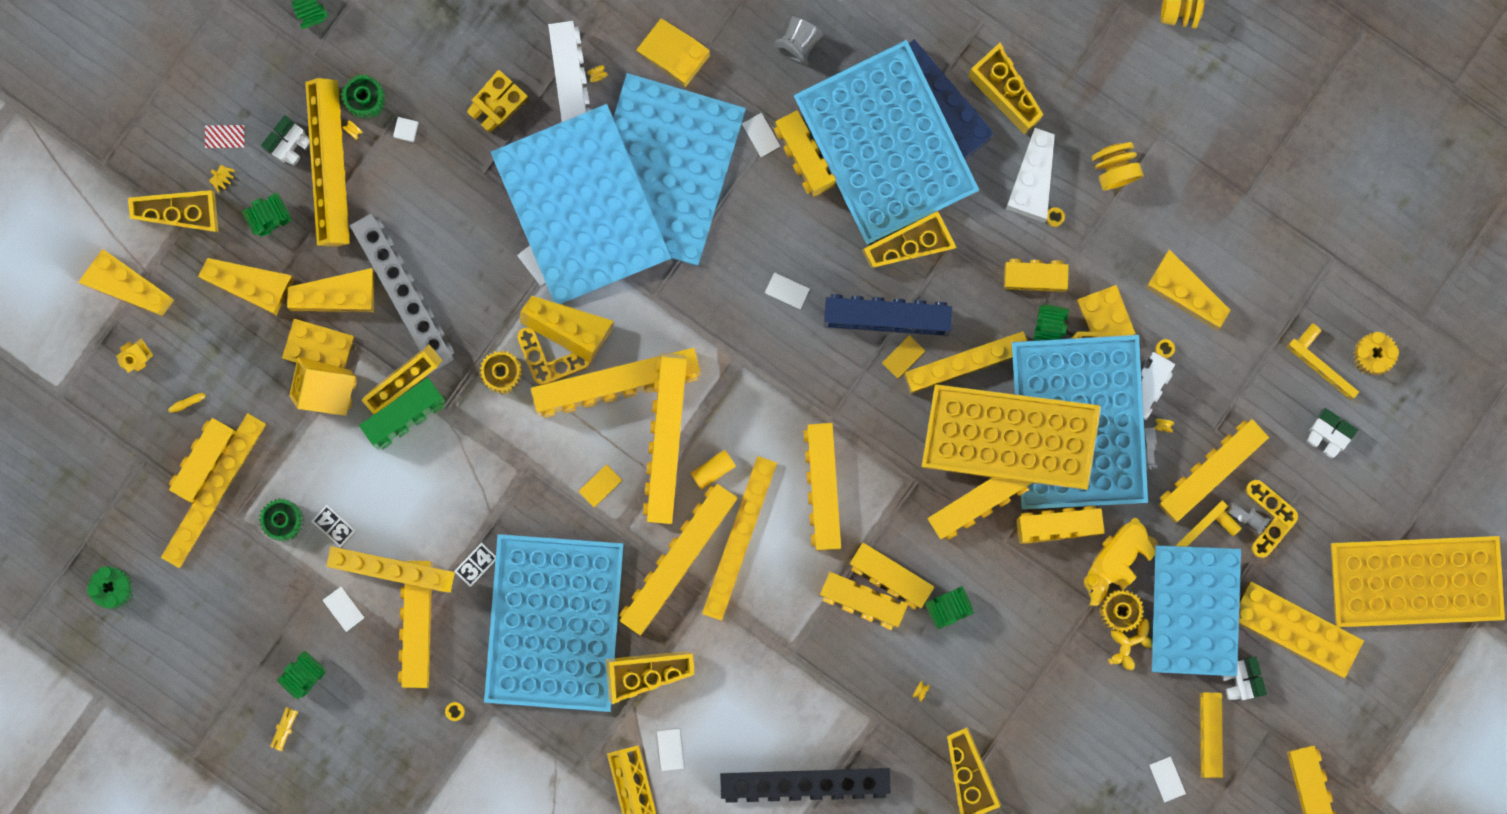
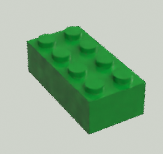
M427 377L361 423L359 427L373 447L377 450L380 448L384 450L393 443L391 440L399 436L401 438L410 431L408 428L414 424L418 426L426 421L428 414L431 412L435 414L443 409V404L446 401L433 382Z

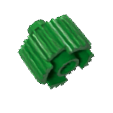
M317 0L291 1L297 19L302 18L303 23L300 24L302 30L325 22L324 18L328 17L323 3L318 4Z
M357 74V77L354 76L353 80L349 79L350 82H346L347 86H344V89H342L343 93H341L343 104L348 112L356 118L361 119L363 117L364 120L366 117L370 119L371 116L373 118L378 116L384 108V100H386L380 83L373 79V77L369 78L368 74L366 76L364 74H361V76ZM363 93L367 95L365 100L359 99V97L363 96Z
M279 193L270 195L265 201L259 198L251 203L252 207L242 211L252 233L255 236L259 235L260 238L273 233L272 230L280 225L284 227L292 221Z
M1049 304L1040 305L1033 340L1064 339L1061 336L1066 334L1067 324L1064 320H1068L1069 309Z
M284 498L274 499V502L270 501V504L267 503V507H263L264 509L260 511L262 514H259L261 518L258 520L261 522V530L273 540L279 542L289 541V539L293 540L300 534L301 526H304L301 509L290 500ZM281 515H284L286 519L283 525L277 522L278 517L281 518Z
M106 566L97 569V572H93L94 576H90L92 579L88 580L90 584H87V593L91 596L90 599H93L92 602L96 603L97 606L115 609L123 606V604H127V600H131L130 596H133L131 588L133 585H131L132 581H130L129 574L125 573L124 570ZM113 583L114 591L107 592L108 584Z
M963 586L925 603L937 629L949 626L957 622V620L974 614L973 607Z
M306 650L297 657L298 661L295 663L291 662L283 670L284 673L277 679V682L297 700L300 697L306 696L318 679L321 680L326 674L324 667Z

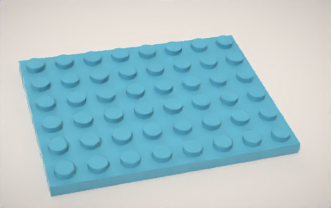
M907 39L793 95L867 245L979 191L975 179Z
M627 73L614 113V122L671 258L699 266L746 108Z
M607 104L491 151L493 160L555 303L562 304L671 259Z
M1139 334L1012 342L1015 395L1101 406L1088 490L1032 483L1027 486L1029 490L1021 495L1022 509L1148 503Z
M498 534L484 703L611 712V702H609L606 659L615 658L623 543Z

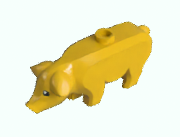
M1133 518L1130 522L1124 524L1113 537L1109 535L1103 541L1102 545L1104 548L1095 557L1087 576L1084 578L1083 585L1087 589L1091 601L1089 606H1099L1108 592L1110 583L1118 585L1121 590H1124L1127 585H1130L1137 576L1129 566L1134 562L1138 553L1144 555L1148 561L1155 556L1158 542L1155 538L1148 536L1146 528L1140 523L1138 518Z

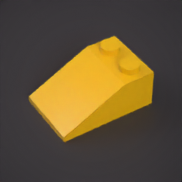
M662 18L636 50V52L684 88H686L710 57V50Z

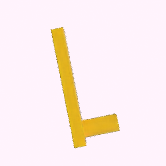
M1312 323L1298 340L1294 338L1286 348L1349 400L1354 399L1359 391L1307 349L1321 332V329Z
M1222 500L1176 546H1188L1215 519L1233 537L1242 528L1225 511L1228 505Z

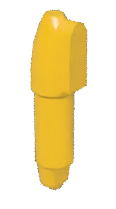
M198 393L180 400L169 407L168 411L169 413L184 410L186 407L200 402L205 398L206 394Z

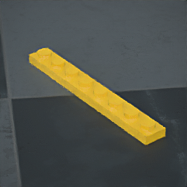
M247 413L163 552L162 559L178 568L182 566L265 428L266 424Z
M757 456L705 603L703 615L720 621L723 619L777 462Z

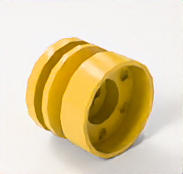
M1163 0L1160 22L1175 25L1178 17H1182V27H1186L1190 18V28L1196 29L1203 14L1205 0Z
M1133 142L1110 145L1092 155L1093 162H1100L1095 165V170H1106L1105 173L1098 177L1102 190L1115 189L1144 177L1140 163L1129 162L1137 156L1136 152H1129L1134 149Z

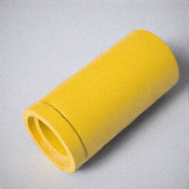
M724 449L690 472L699 488L703 490L735 468L736 465Z

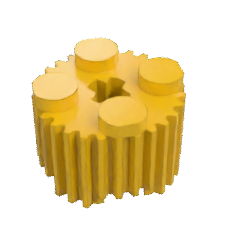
M1374 332L1364 336L1354 347L1355 351L1353 354L1355 356L1353 358L1356 359L1354 361L1356 363L1355 367H1359L1358 370H1362V373L1365 372L1367 375L1371 374V376L1386 373L1393 368L1398 360L1399 349L1397 345H1394L1396 342H1393V338H1389V335L1385 336V333ZM1372 350H1376L1379 353V357L1374 358Z
M498 350V353L494 351V354L490 353L489 356L486 355V359L483 358L484 362H481L480 377L490 391L494 393L497 391L498 394H507L513 391V388L516 389V385H520L518 382L522 381V366L517 357L512 353ZM503 367L506 368V374L498 377L497 369L500 368L502 370Z
M1117 590L1108 594L1104 598L1105 601L1101 602L1102 605L1099 610L1100 617H1102L1101 621H1104L1103 624H1107V628H1110L1111 631L1128 632L1136 628L1140 624L1139 622L1142 621L1140 618L1143 617L1142 613L1144 612L1142 610L1144 607L1141 606L1143 602H1140V597L1137 598V594L1133 595V592ZM1118 606L1120 608H1126V611L1124 612L1126 614L1125 616L1118 615Z

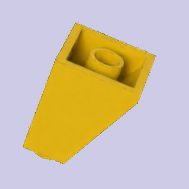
M298 357L289 397L297 409L346 416L348 409L350 410L352 406L351 393L356 387L357 379L351 370Z

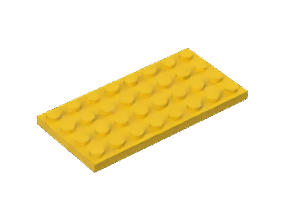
M935 384L922 467L1088 490L1101 406Z
M1500 536L1330 544L1335 626L1337 627L1505 620Z

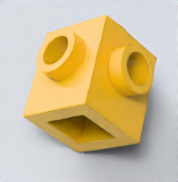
M142 338L133 344L130 341L120 347L121 352L116 355L118 364L127 373L132 370L140 371L146 366L145 362L153 356Z

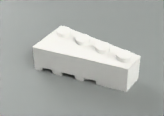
M1037 128L1034 129L1006 210L1043 223L1046 222L1054 134Z
M1155 352L1147 358L1141 369L1143 418L1145 420L1148 419L1153 410L1150 408L1152 403L1159 400L1163 392L1161 391L1164 383L1168 384L1173 375L1171 371L1175 366L1174 363Z

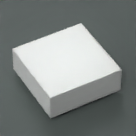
M398 117L393 138L414 143L419 122Z

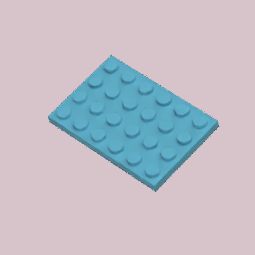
M1156 545L1152 672L1237 676L1241 549Z

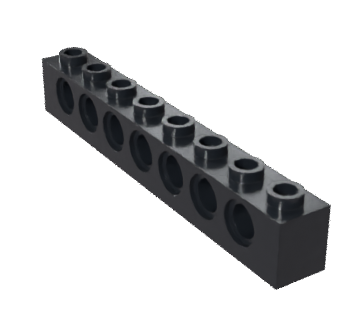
M890 768L720 773L721 799H725V803H738V798H746V802H759V798L768 797V802L780 801V797H789V801H802L801 796H810V800H823V796H831V800L844 799V795H852V799H865V794H873V798H886V794H891ZM867 777H871L875 782L874 787L870 790H866L863 787V780ZM845 778L853 780L854 785L851 790H844L841 784ZM803 779L811 782V789L807 792H803L799 788V783ZM823 779H830L833 786L829 791L821 789L820 783ZM781 780H787L790 783L789 791L781 792L778 789V783ZM740 781H744L748 785L747 792L743 794L736 791V784ZM758 782H768L769 790L765 793H760L757 790Z

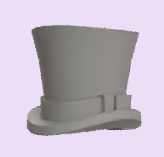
M792 16L785 36L775 41L773 49L782 56L809 65L810 61L806 60L809 56L808 53L824 37V33L813 24Z

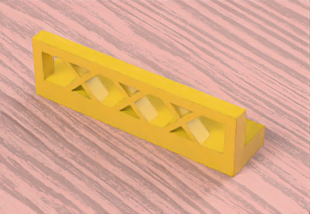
M1200 693L1201 778H1223L1222 693Z
M639 745L607 753L622 814H656ZM632 751L635 758L633 764L629 761L627 754ZM635 773L639 775V784L634 782L633 776ZM640 793L645 797L644 805L639 801Z

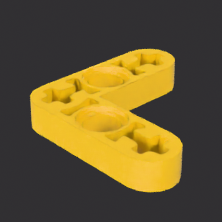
M526 327L518 332V342L532 377L538 385L555 382L585 370L590 365L585 360V365L581 366L580 363L574 364L573 366L576 369L571 370V365L567 359L571 358L572 362L577 361L578 357L574 353L547 363L534 330ZM523 333L532 334L533 337L530 338L532 345L537 343V347H530L525 351L524 348L529 346L526 340H521L524 337ZM538 351L541 355L540 360L531 362L529 360L530 352ZM544 362L545 366H541L542 371L548 373L545 376V381L537 379L536 376L539 375L538 369L535 368L533 370L532 366H539ZM560 362H564L568 366L567 371L563 374L556 371V365Z
M1253 480L1246 486L1247 496L1273 517V520L1251 546L1252 554L1255 557L1264 558L1273 551L1298 520V514L1292 506L1263 482ZM1251 485H1259L1260 488L1258 490L1262 494H1265L1266 491L1269 493L1262 499V502L1259 501V498L1262 497L1258 493L1253 495L1251 493L1253 490ZM1269 497L1277 500V507L1275 509L1267 507L1266 500ZM1283 505L1285 506V508H1283L1282 511H1284L1285 513L1291 512V518L1293 520H1288L1285 522L1283 520L1285 516L1281 512H1279L1277 516L1275 512L1278 511ZM1271 527H1277L1280 530L1278 538L1270 537L1269 530ZM1263 536L1268 541L1273 542L1272 546L1270 543L1265 546L1266 553L1257 552L1258 547L1256 545H1262L1266 541L1262 538Z

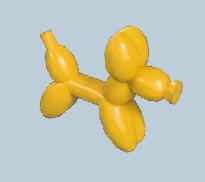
M1141 619L1142 621L1137 626V635L1131 638H1127L1120 631H1111L1112 638L1121 647L1120 653L1113 655L1112 658H1108L1110 665L1121 663L1126 670H1133L1135 663L1129 656L1131 646L1141 643L1144 647L1153 650V641L1147 636L1150 629L1148 619Z

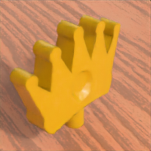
M220 165L217 172L213 169L210 173L214 176L209 181L218 193L221 192L218 186L226 190L227 188L223 183L231 185L227 178L234 179L229 174V172L234 173V169Z

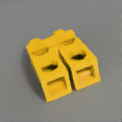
M498 70L472 99L473 104L467 113L474 120L482 113L487 115L488 118L481 126L488 133H491L497 127L502 128L513 114L530 99L505 74Z

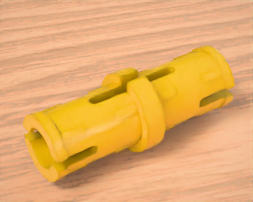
M285 707L281 721L275 727L277 731L270 747L283 751L287 737L292 733L291 727L298 714L297 710Z

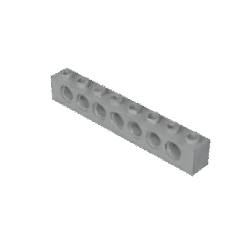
M371 213L351 224L352 231L419 350L421 351L431 341H439L440 346L435 352L442 359V362L433 371L453 361L452 354L455 352L449 342L445 344L442 336L445 335L439 324L435 326L432 318L435 317L429 306L425 308L422 300L425 298L419 288L415 290L411 284L414 282V279L409 270L405 272L401 266L404 264V261L399 252L395 254L391 247L394 246V243L389 234L386 236L383 234L381 229L384 228V225L380 218H374ZM377 233L379 234V239L374 243L369 242L370 234ZM388 251L389 257L384 261L379 260V253ZM398 269V277L394 279L389 278V271ZM401 287L409 288L407 296H399L398 292ZM414 304L418 305V313L414 315L409 314V307ZM424 322L428 323L429 330L425 333L419 332V325Z

